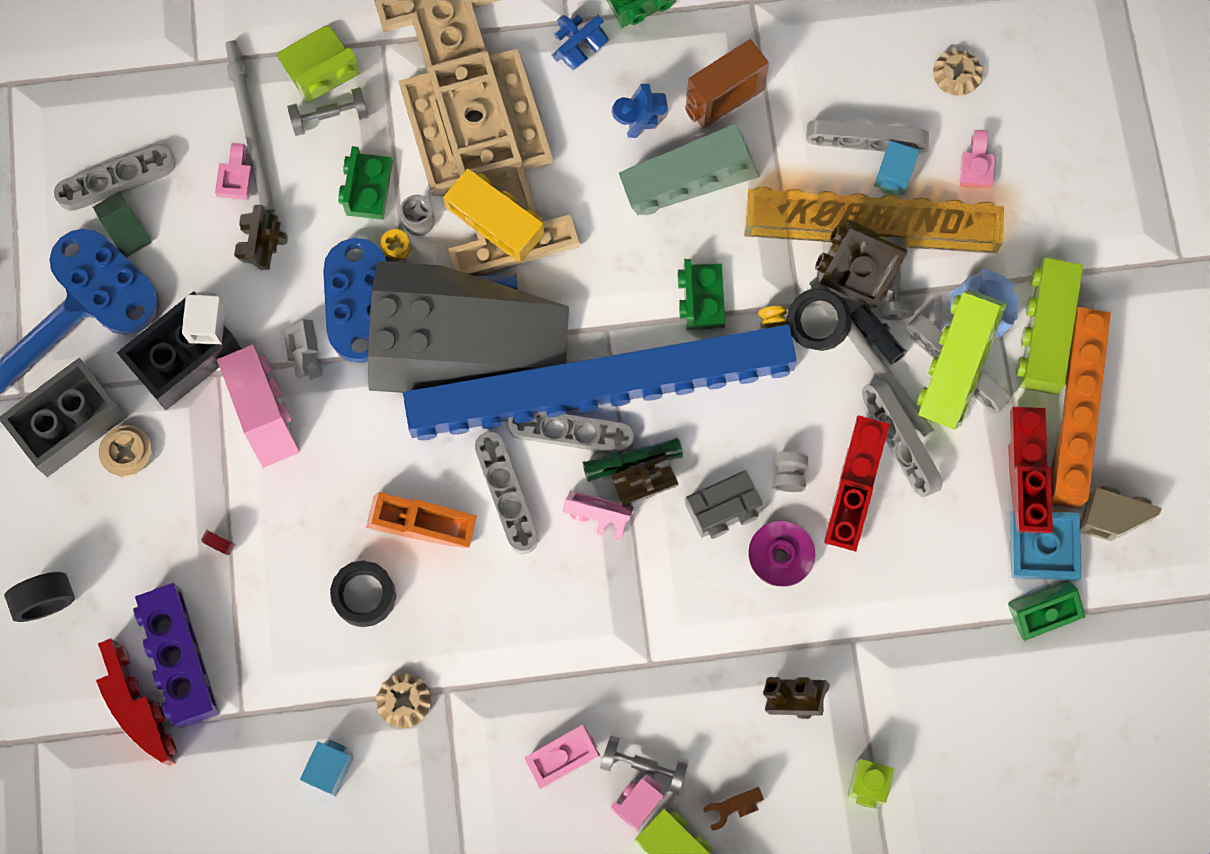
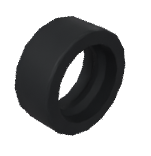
M814 288L804 291L793 300L788 309L787 325L790 327L791 336L805 348L819 351L833 349L841 344L850 332L852 323L850 308L841 296L830 290ZM815 301L828 302L835 308L838 316V323L834 332L822 339L812 338L807 335L801 324V316L805 307Z
M363 560L351 562L339 570L333 578L330 597L333 607L343 620L350 625L368 627L375 626L387 618L393 610L396 592L395 585L385 569L376 563ZM358 575L373 576L382 586L383 596L381 603L376 609L368 613L354 612L344 602L343 593L345 586L352 578Z
M50 572L26 579L8 589L4 594L12 620L15 622H29L47 617L68 607L75 600L67 574L63 572Z

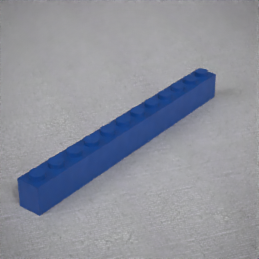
M789 325L406 391L403 392V399L411 437H417L418 440H430L436 438L439 433L450 432L452 435H459L469 432V428L482 426L483 429L497 428L502 425V422H507L510 417H514L515 423H527L534 420L533 413L546 411L547 417L551 418L566 414V411L579 409L580 412L593 411L598 409V405L609 403L612 406H623L629 404L632 399L643 398L645 401H652L661 398L662 394L675 392L676 395H686L694 392V388L707 386L711 390L725 387L728 382L739 381L741 384H748L757 381L758 377L771 375L772 378H782L788 376L791 371H794L797 358Z

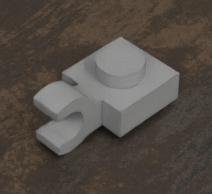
M302 319L283 330L288 361H295L294 372L297 379L307 376L309 371L310 379L315 380L322 376L321 365L312 355L318 351L317 338L313 320Z

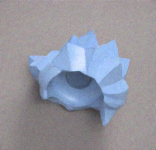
M983 268L978 275L967 278L951 292L950 310L956 296L962 295L963 291L969 289L1006 302L1007 305L995 337L1001 338L1014 325V321L1018 319L1016 311L1019 308V300L1011 289L1014 284L1009 279Z

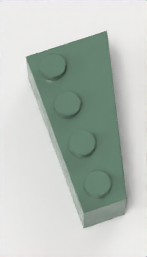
M737 123L619 172L630 206L637 216L641 214L650 215L657 212L660 208L759 177L748 146Z

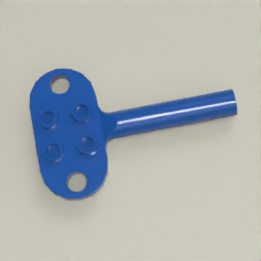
M88 229L70 231L60 237L52 247L49 258L50 269L57 281L66 289V298L0 358V394L86 317L94 318L106 329L122 335L140 332L148 327L156 317L159 307L157 291L149 279L100 233ZM69 245H80L77 255L73 257L65 256V249ZM137 306L144 308V315L140 319H129V312L132 308Z
M359 238L341 241L331 248L324 261L323 278L326 331L330 345L340 357L347 361L364 363L368 362V349L362 353H356L352 350V345L357 339L369 341L371 297L377 261L386 262V258L376 244ZM355 248L362 250L364 254L359 261L352 262L346 258L350 250ZM517 273L478 276L479 278L518 290Z

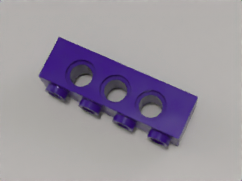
M171 583L135 596L137 607L133 608V612L140 627L144 626L147 638L143 639V645L149 658L153 657L157 670L152 671V675L157 689H163L166 702L162 703V708L168 722L172 721L173 725L179 728H183L219 715L220 713L181 588L175 583ZM170 617V628L166 632L159 633L157 626L160 620ZM173 649H180V660L175 664L168 665L167 656L169 652ZM189 680L191 683L189 693L183 697H178L177 686L182 681Z

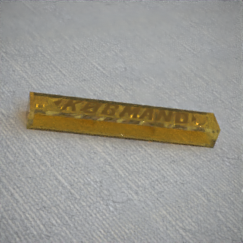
M769 187L748 189L746 199L745 237L830 242L834 228L837 225L843 226L846 219H849L875 231L876 235L882 239L887 237L907 239L908 248L997 254L1004 238V206H995L991 202H979L977 204H963L960 200L933 202L924 197L904 200L893 195L874 198L862 193H853L845 196L836 195L831 191H821L817 194L804 193L800 189H789L786 192L773 191Z

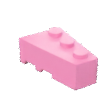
M250 345L217 359L243 432L262 467L264 468L299 453L287 423L292 421L284 402L279 404L277 399L282 396L275 378L269 379L267 375L273 371L266 355L259 356L254 345Z

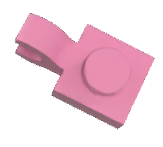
M974 131V136L971 137V153L963 152L961 156L959 186L991 189L993 186L995 155L985 154L988 131Z
M231 143L229 164L219 163L215 188L217 197L249 200L253 169L251 166L246 165L248 150H244V144Z

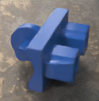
M578 14L572 19L565 15L560 16L557 19L560 29L554 35L559 41L565 36L570 39L561 45L551 56L556 62L562 59L574 71L588 59L578 47L579 43L585 40L590 48L596 52L609 41L604 30L600 27L604 22L598 14L583 28L578 30L577 26L583 22Z
M640 84L631 99L626 97L617 99L612 106L611 113L617 122L629 125L628 138H637L643 129H654L658 121L657 115H664L667 112L666 94L651 93L650 84Z

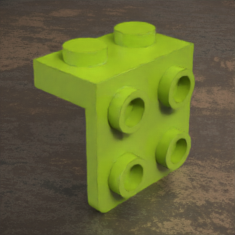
M323 26L282 49L277 55L283 68L307 104L361 74L355 54L350 47L344 48L330 26Z

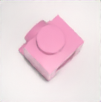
M646 774L638 784L631 781L619 796L624 802L621 806L614 802L610 810L638 831L664 796L659 792L662 786Z

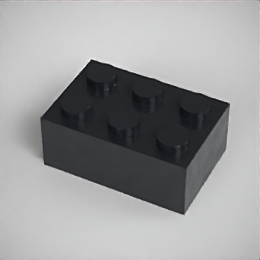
M193 291V292L190 293L189 295H197V294H196L195 291ZM186 297L116 352L165 411L219 368L217 359L242 349L225 325L222 345L189 343L182 334Z

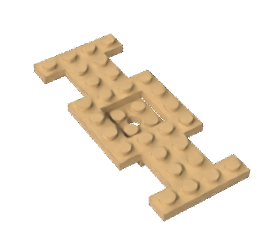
M374 0L383 33L410 25L414 26L428 72L399 80L398 82L432 196L447 193L468 168L475 174L480 172L488 177L493 184L492 186L498 191L502 192L504 190L510 193L517 200V204L524 210L531 209L537 213L524 171L553 163L548 141L518 48L489 56L473 8L502 0ZM476 110L480 111L483 117L478 122H470L466 119V115ZM571 214L542 222L544 224V236L522 263L579 248L580 242ZM477 231L478 240L448 248L454 270L473 276H480L522 264Z

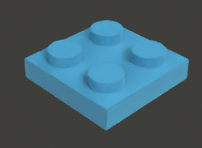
M1013 510L1010 513L1011 578L1079 581L1081 579L1080 513L1052 512V533H1026L1017 531Z

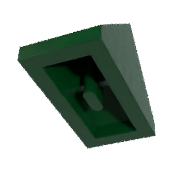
M120 191L93 206L100 222L119 251L126 258L152 243Z

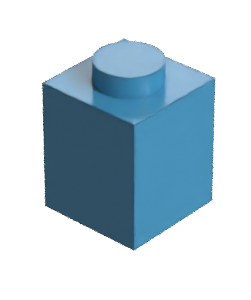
M889 140L874 186L879 187L887 194H900L904 196L920 150Z
M330 739L327 745L317 741L300 780L336 797L353 760L351 756L345 754L348 747Z

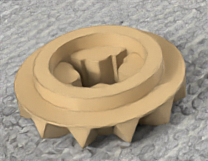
M954 48L949 52H943L935 61L933 67L934 80L937 86L948 94L955 96L967 95L976 90L982 80L983 67H981L978 57L969 54L968 49L959 51ZM960 63L963 64L964 73H961L956 80H953L955 75L952 68H956Z
M130 425L119 426L110 430L103 437L99 446V459L103 467L109 473L122 478L124 476L137 475L141 469L147 467L149 458L153 455L151 441L141 429ZM118 444L125 448L133 445L131 451L134 453L135 458L125 456L121 460L122 454L116 445Z
M409 673L394 674L382 683L376 695L379 714L388 724L398 728H409L420 723L426 717L431 705V695L427 685L420 678ZM413 688L410 692L409 700L415 709L412 710L410 707L407 708L403 705L393 712L398 701L392 692L395 691L404 695Z

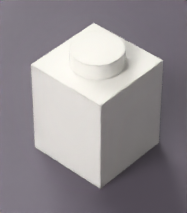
M206 291L198 292L197 295H186L182 334L189 343L222 345L226 307L220 296Z

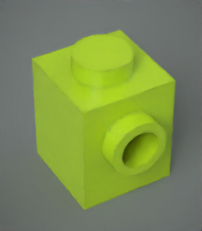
M863 759L858 760L854 766L847 796L855 798L856 804L876 809L877 805H883L887 802L894 768Z

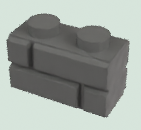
M746 470L685 498V506L701 538L710 535L711 539L720 537L729 531V525L740 521L741 525L748 524L759 517L758 512L763 507V502Z

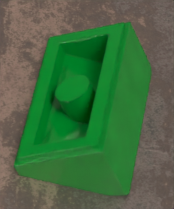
M1069 581L1058 583L1008 603L1009 611L1024 641L1085 618L1078 588Z

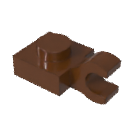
M756 787L723 802L710 803L703 808V812L708 813L714 810L719 813V822L709 826L711 831H716L726 824L727 818L731 814L738 812L741 818L758 811L757 804L761 803L764 798L760 788Z

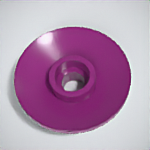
M774 521L762 526L754 534L750 541L748 557L752 570L762 581L772 586L788 587L801 582L808 576L815 562V547L809 534L799 525L789 521ZM783 551L787 559L783 562L777 561L775 553Z

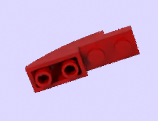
M1012 407L1010 410L1011 442L1008 445L1011 496L1017 531L1052 533L1051 467H1048L1046 408Z
M857 415L824 539L825 544L857 552L890 426L889 423Z
M111 638L98 643L108 675L97 679L96 683L111 714L126 734L146 753L168 766L176 764L173 754L177 753L175 742L170 734H165L161 723L166 721L163 709L159 702L154 703V700L147 696L138 699V696L142 695V691L137 678L130 676L127 664H130L131 660L126 647L119 645V643Z

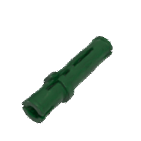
M676 437L672 440L618 453L617 450L612 451L610 456L583 461L582 463L586 480L591 482L592 480L611 476L664 454L667 455L669 460L683 458L680 441Z

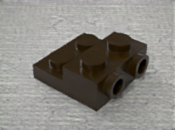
M846 219L843 226L837 225L834 228L830 237V242L833 244L829 252H822L816 261L815 270H817L819 283L876 308L906 257V249L878 237L875 231Z

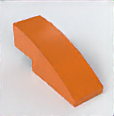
M378 492L373 496L366 528L426 542L470 548L477 516L418 499L407 500Z

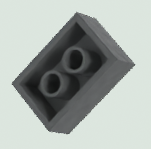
M78 358L2 414L0 422L33 465L46 477H49L126 419L127 416L87 365Z

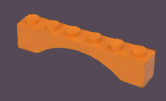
M1078 307L1076 311L1066 376L1062 419L1051 466L1052 504L1079 509L1089 500L1111 312Z

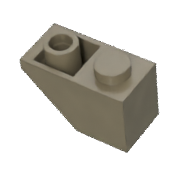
M1108 486L1096 487L1089 494V500L1086 502L1080 524V532L1111 542L1151 522L1160 515L1162 508L1152 505L1153 502L1147 498L1137 496L1129 498L1120 495V491Z

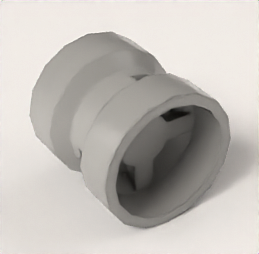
M418 194L411 195L402 202L400 213L406 230L416 236L429 233L435 224L430 201L425 196Z
M797 452L777 453L775 466L778 468V473L773 478V488L784 492L805 491L806 478L803 476V473L808 467V456Z

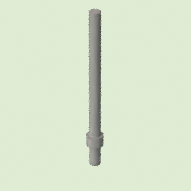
M231 40L225 43L229 61L227 65L228 76L234 84L260 204L265 206V210L272 214L275 212L245 80L248 76L245 63L241 61L237 42Z
M818 277L809 283L812 289L829 290L827 286L819 283ZM822 301L823 304L821 306L828 316H833L838 322L835 308L828 302ZM852 321L851 329L847 336L880 380H884L890 386L906 415L925 438L934 431L933 427L926 418L918 416L920 411Z

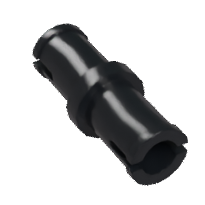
M867 303L860 305L851 313L852 319L868 336L866 338L870 345H876L890 365L897 363L906 355L907 350L889 332L891 328L887 323H882Z

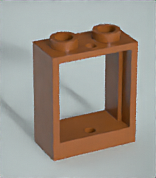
M751 39L688 78L685 110L689 118L693 122L698 121L703 129L764 91L769 62Z

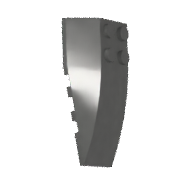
M377 261L372 287L368 341L369 391L403 393L566 364L569 306L441 265Z

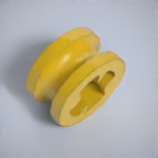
M391 229L385 232L381 238V248L385 257L389 260L401 261L409 255L411 250L409 238L402 230ZM399 239L402 248L396 247L394 251H391L389 242L395 243Z
M770 306L761 309L758 312L759 318L763 319L760 323V328L766 329L787 325V318L784 317L787 314L786 307Z

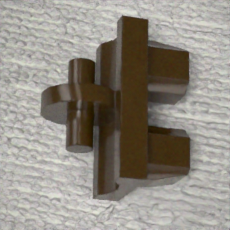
M254 205L252 213L240 216V230L245 234H249L248 242H238L236 244L234 256L243 263L253 264L260 270H269L272 254L277 252V246L285 245L288 242V235L280 231L281 222L277 221L278 217L267 212L265 206Z
M666 454L611 475L612 482L623 507L679 486Z
M768 677L763 691V695L767 698L765 711L769 715H796L799 719L823 716L824 697L829 690L830 684L826 680H811L809 677H798L796 680Z

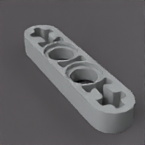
M812 120L807 124L806 140L808 143L817 146L885 152L889 140L918 149L920 150L919 154L927 152L929 148V132L920 128L832 120Z
M151 146L60 181L55 186L54 197L63 209L68 211L78 210L105 200L119 191L123 193L169 175L174 170L175 159L165 146ZM158 156L163 158V165L161 166L156 164V157ZM145 161L146 167L149 170L147 172H145L143 166L141 165V162ZM127 166H136L138 168L136 176L132 179H124L121 175ZM98 177L108 179L107 186L102 190L92 189V183ZM82 184H84L89 194H84V190L81 187ZM72 189L74 192L73 199L68 200L66 198L67 191Z
M917 315L906 326L907 333L933 359L935 356L939 357L943 345L939 344L942 331L926 317ZM982 370L973 396L989 411L997 414L1010 402V398L1004 389Z
M877 380L865 385L862 389L864 403L874 420L890 424L886 442L915 492L921 497H927L940 491L942 488L941 475L890 386L884 380Z
M546 411L533 413L534 420L528 422L537 424L536 418H542L540 434H535L536 427L525 426L524 431H519L518 425L513 424L515 421L514 417L508 418L510 433L515 438L605 453L616 450L618 453L629 451L634 441L632 429L627 424L568 414L549 418ZM552 421H558L564 427L563 433L557 437L549 436L545 431L546 425ZM584 426H590L596 431V436L592 441H581L577 435L579 429ZM601 428H607L606 435L616 436L617 431H622L623 436L628 438V441H622L621 446H616L614 439L605 438V444H599Z
M485 432L479 435L475 442L477 458L509 546L518 554H528L537 546L536 528L504 441L497 433ZM491 441L492 445H499L495 448L498 462L493 464L489 453L481 451L485 448V442ZM501 469L506 470L510 474L509 482L504 486L495 485L491 480L493 473ZM511 499L517 500L521 504V511L515 516H507L502 511L503 504ZM524 518L527 519V522H521L525 535H532V537L528 538V545L522 546L521 542L513 541L518 538L515 524ZM507 524H514L510 528L507 526Z

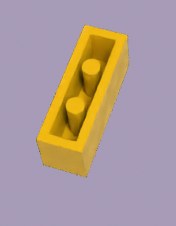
M467 168L443 196L446 209L516 261L522 263L544 236L542 218L531 209L526 211L517 204V200L507 191L503 190L500 192L494 188L490 179L480 172L475 174Z

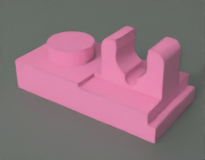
M570 490L565 499L563 512L569 513L573 519L580 521L599 519L597 533L601 535L607 524L610 522L614 523L617 529L615 538L621 539L626 522H629L633 513L634 506L623 507L619 502Z
M581 725L526 756L525 760L541 789L598 758L600 754L592 735H589L585 725Z

